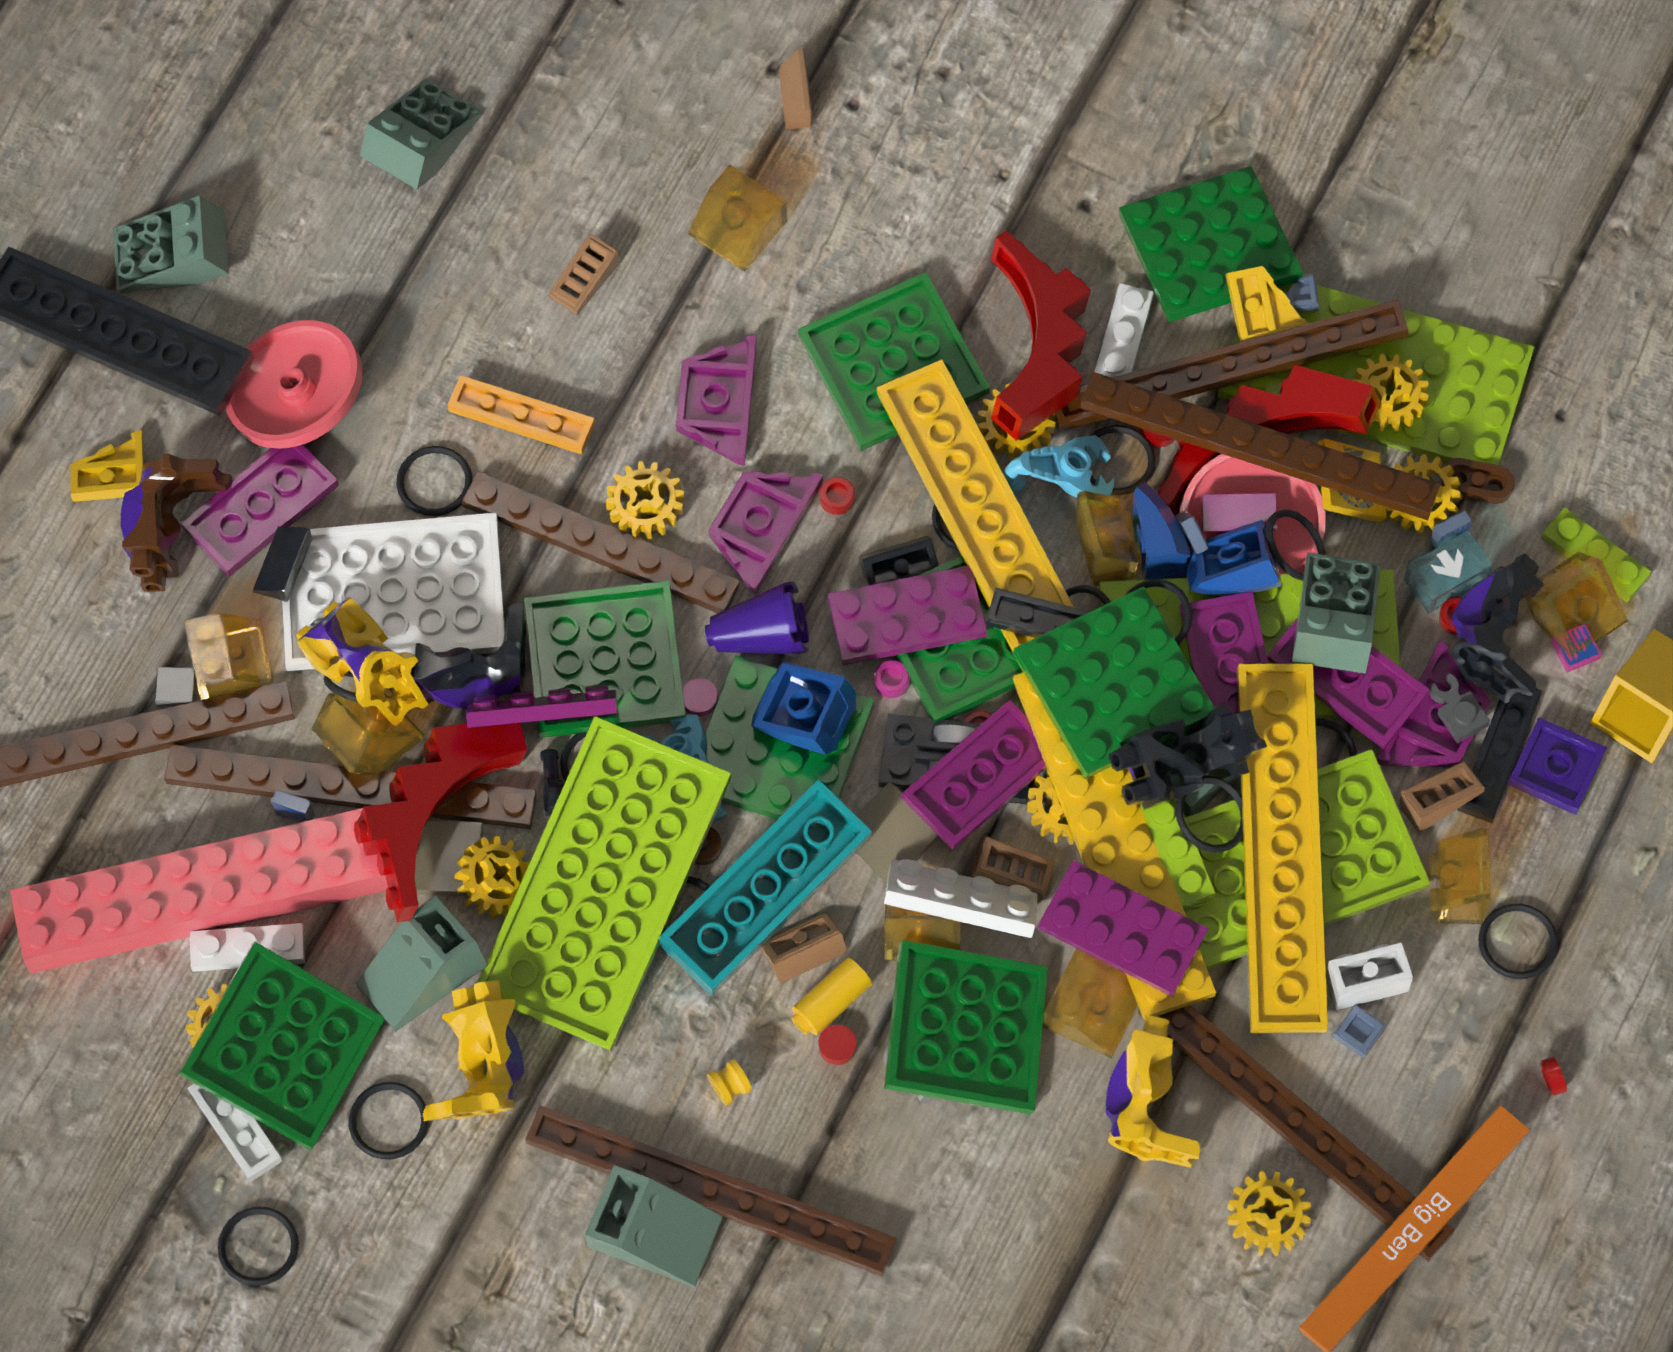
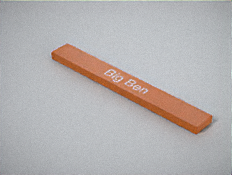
M1500 1105L1300 1325L1299 1330L1321 1350L1332 1352L1528 1135L1530 1129Z

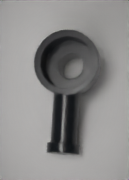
M545 749L540 752L544 772L543 800L545 815L551 816L565 782L559 780L558 751L556 749Z

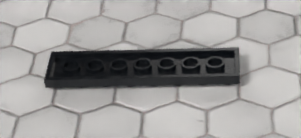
M9 246L0 259V321L220 416L255 358L253 352L247 348Z

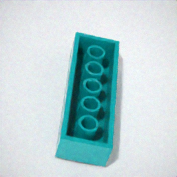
M818 779L659 937V946L712 997L870 840L872 831Z

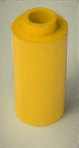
M849 957L845 958L792 1006L791 1009L794 1013V1016L791 1018L792 1022L803 1034L807 1035L811 1032L817 1036L872 986L869 976L854 960Z

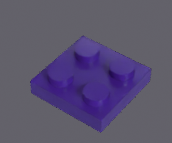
M1538 717L1512 772L1508 785L1577 815L1607 747Z

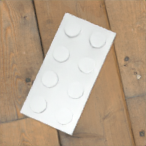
M891 859L884 904L1032 938L1036 922L1037 893L1031 892L1030 889L1021 885H1011L1009 887L996 884L993 880L983 876L971 878L958 875L957 872L949 868L932 869L921 866L920 863L910 859H902L900 861Z

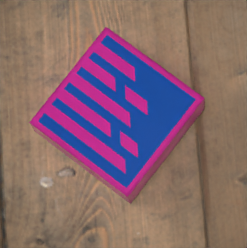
M1586 624L1553 636L1551 639V644L1567 673L1601 658L1602 654Z

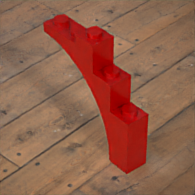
M1004 231L996 237L990 260L1009 279L1022 300L1029 318L1032 347L1029 360L1015 381L997 395L991 419L1017 441L1077 398L1083 376L1070 362L1081 355L1087 332L1074 319L1085 312L1091 289L1081 278L1076 277L1067 268L1055 274L1045 262L1040 261L1021 241L1015 239L1009 232Z
M1294 365L1289 377H1285L1282 381L1280 395L1241 385L1236 396H1233L1228 403L1227 415L1285 434L1308 430H1345L1367 434L1381 403L1374 387L1371 385ZM1176 439L1181 450L1176 452L1168 479L1160 485L1158 490L1159 496L1168 505L1174 516L1179 514L1182 497L1192 478L1205 464L1221 455V453Z
M467 723L434 727L427 742L424 743L426 763L401 766L398 768L393 781H390L389 794L392 803L364 806L358 821L354 823L355 838L358 844L362 843L365 856L377 855L379 873L381 876L385 875L388 885L385 893L386 903L389 910H394L396 922L411 921L419 906L415 883L416 853L427 821L449 796L467 783L493 771L520 765L527 752L521 723L467 728Z

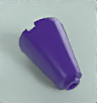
M795 582L780 584L711 616L710 624L705 625L708 645L715 646L717 652L801 654L808 652L809 649L803 644L809 642L808 625L803 602L795 603L793 597L794 593H799Z

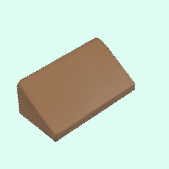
M797 49L779 68L785 127L787 129L811 127V124H813L806 55L803 49Z
M828 912L770 938L761 947L781 983L847 952L842 933Z

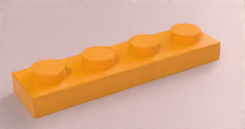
M460 375L447 405L448 412L583 455L595 426V418L463 375Z

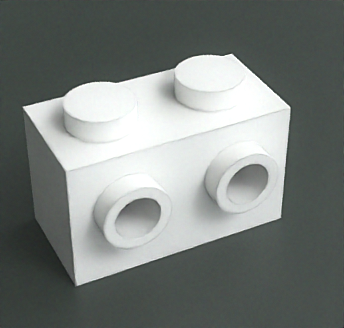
M1402 942L1394 945H1378L1369 951L1354 955L1348 953L1337 956L1328 962L1326 970V980L1336 1010L1409 992L1413 979Z

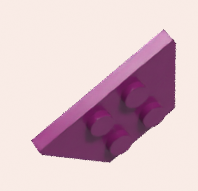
M752 334L746 336L745 341L726 348L724 344L711 349L707 354H697L682 360L676 417V431L741 466H745L757 348V335Z
M743 472L710 526L708 533L711 540L752 593H758L823 483V475L811 473V477L789 476V473L775 472L770 475L761 472Z
M1439 641L1419 682L1427 688L1430 687V684L1435 683L1440 691L1446 692L1450 690L1445 682L1446 675L1452 674L1458 681L1459 694L1462 696L1470 691L1486 714L1492 701L1472 681H1463L1459 677L1461 672L1454 659L1448 653L1449 648L1445 643ZM1428 694L1387 746L1381 750L1377 762L1381 766L1452 767L1461 763L1475 734L1457 744L1437 714L1438 709L1444 705L1435 702L1430 694Z

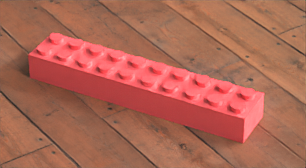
M361 808L10 890L22 957L29 972L32 974L190 937V931L229 928L386 891L388 885L385 875L381 876L379 873L377 855L365 856L362 843L358 844L356 841L354 823L359 819L363 810Z

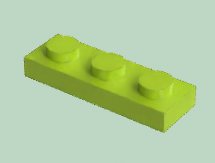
M1565 507L1542 532V540L1627 603L1636 595L1652 574V571Z
M1177 799L1145 810L1142 804H1140L1162 863L1174 883L1183 909L1216 897L1197 846L1193 845L1185 837L1178 825L1175 812Z

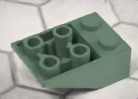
M425 78L367 123L360 156L413 188L419 189L439 172L482 116L483 111Z
M200 195L113 228L116 290L119 293L199 285L229 274L224 210Z
M1307 552L1292 662L1366 674L1373 640L1380 573L1379 563Z
M434 896L416 910L411 921L401 922L356 982V985L394 1031L397 1032L488 965L474 938L439 898Z
M614 1165L585 1233L588 1248L695 1287L723 1216L651 1178Z

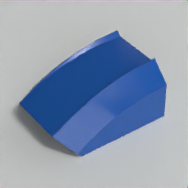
M1144 482L1134 490L1131 516L1143 580L1181 578L1187 575V558L1191 556L1186 538L1179 522L1168 505L1154 489Z
M1263 519L1206 539L1208 549L1198 555L1191 548V556L1186 566L1189 592L1209 595H1234L1251 591L1253 593L1282 586L1279 565L1274 560L1267 545L1266 526Z
M783 662L770 679L752 716L751 727L795 746L827 755L838 749L840 738L852 713L856 711V690L844 676Z

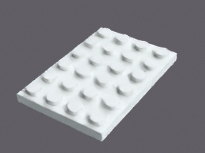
M486 513L310 529L312 535L311 544L288 602L282 601L285 666L287 671L315 669L296 643L298 641L296 633L305 625H312L313 627L324 619L325 608L333 602L341 604L348 597L360 605L383 630L388 638L383 645L397 653L408 652L415 655L417 643L429 646L437 656L458 647L468 648L478 654L495 653L502 645L505 635L497 514Z

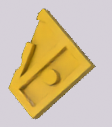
M1263 266L1225 274L1239 342L1308 324L1290 304L1291 301L1284 292L1275 285L1273 278Z
M142 430L131 433L132 439L115 448L112 444H109L99 449L96 454L89 457L86 456L70 464L71 496L73 502L124 497L126 492L139 484L142 467L145 465Z

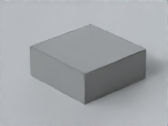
M158 667L155 701L157 707H174L195 702L197 676L195 668Z

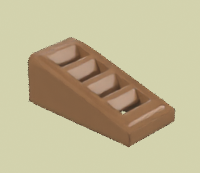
M590 234L549 292V297L578 315L619 265L618 251ZM586 264L596 270V272L592 274L584 269L583 266ZM578 276L587 282V285L584 286L573 278ZM568 286L580 295L578 298H575L564 291V289Z
M1463 761L1401 791L1400 808L1415 829L1420 832L1483 793L1485 787L1467 763ZM1458 777L1466 787L1463 790L1454 781ZM1444 786L1451 792V796L1448 797L1442 789ZM1433 794L1438 802L1433 803L1429 796Z
M986 836L978 846L970 877H987L996 884L1009 887L1011 885H1021L1030 889L1031 892L1037 893V896L1045 897L1055 861ZM989 855L995 856L993 867L987 865ZM1004 859L1010 860L1007 872L1001 871ZM1019 863L1025 864L1022 878L1016 876ZM1034 867L1040 868L1036 883L1030 881Z

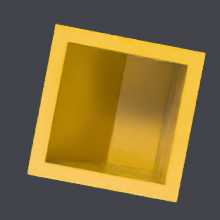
M1656 629L1651 631L1617 672L1590 722L1591 725L1650 763L1656 760L1673 736V640Z

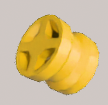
M734 1058L727 1061L725 1068L720 1071L712 1070L707 1073L712 1088L725 1106L733 1103L734 1097L737 1095H746L752 1091L747 1076Z

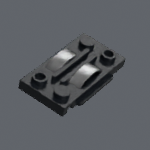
M888 713L879 787L884 788L891 782L894 786H900L901 790L908 789L982 723H966L962 720L953 719L939 720L934 723L933 719L928 716L915 717ZM1028 785L1015 795L1009 803L1026 804Z

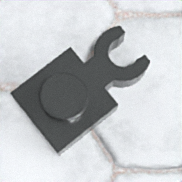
M1452 674L1446 675L1445 682L1450 690L1446 692L1440 691L1437 685L1432 683L1429 687V694L1435 702L1444 705L1438 709L1437 714L1458 744L1488 727L1490 719L1470 691L1462 696L1459 694L1457 679Z

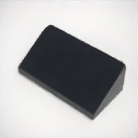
M277 527L254 585V593L288 602L312 541L310 529L304 527Z
M923 536L859 556L868 586L918 576L939 566L933 542L929 536Z

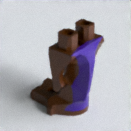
M164 454L162 458L146 463L142 467L139 484L124 494L120 522L124 537L122 547L130 558V571L133 575L141 577L140 586L143 591H165L166 577H178L179 575L178 561L168 553L170 545L182 529L181 524L173 514L175 505L181 500L189 498V495L192 493L227 491L232 485L233 478L231 474L219 471V463L216 459H181L172 454Z

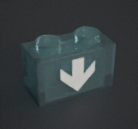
M1466 531L1459 536L1456 534L1449 535L1438 544V548L1428 554L1423 551L1412 557L1407 563L1404 581L1425 611L1430 614L1440 608L1449 598L1459 597L1470 590L1477 582L1488 577L1493 564L1470 532Z

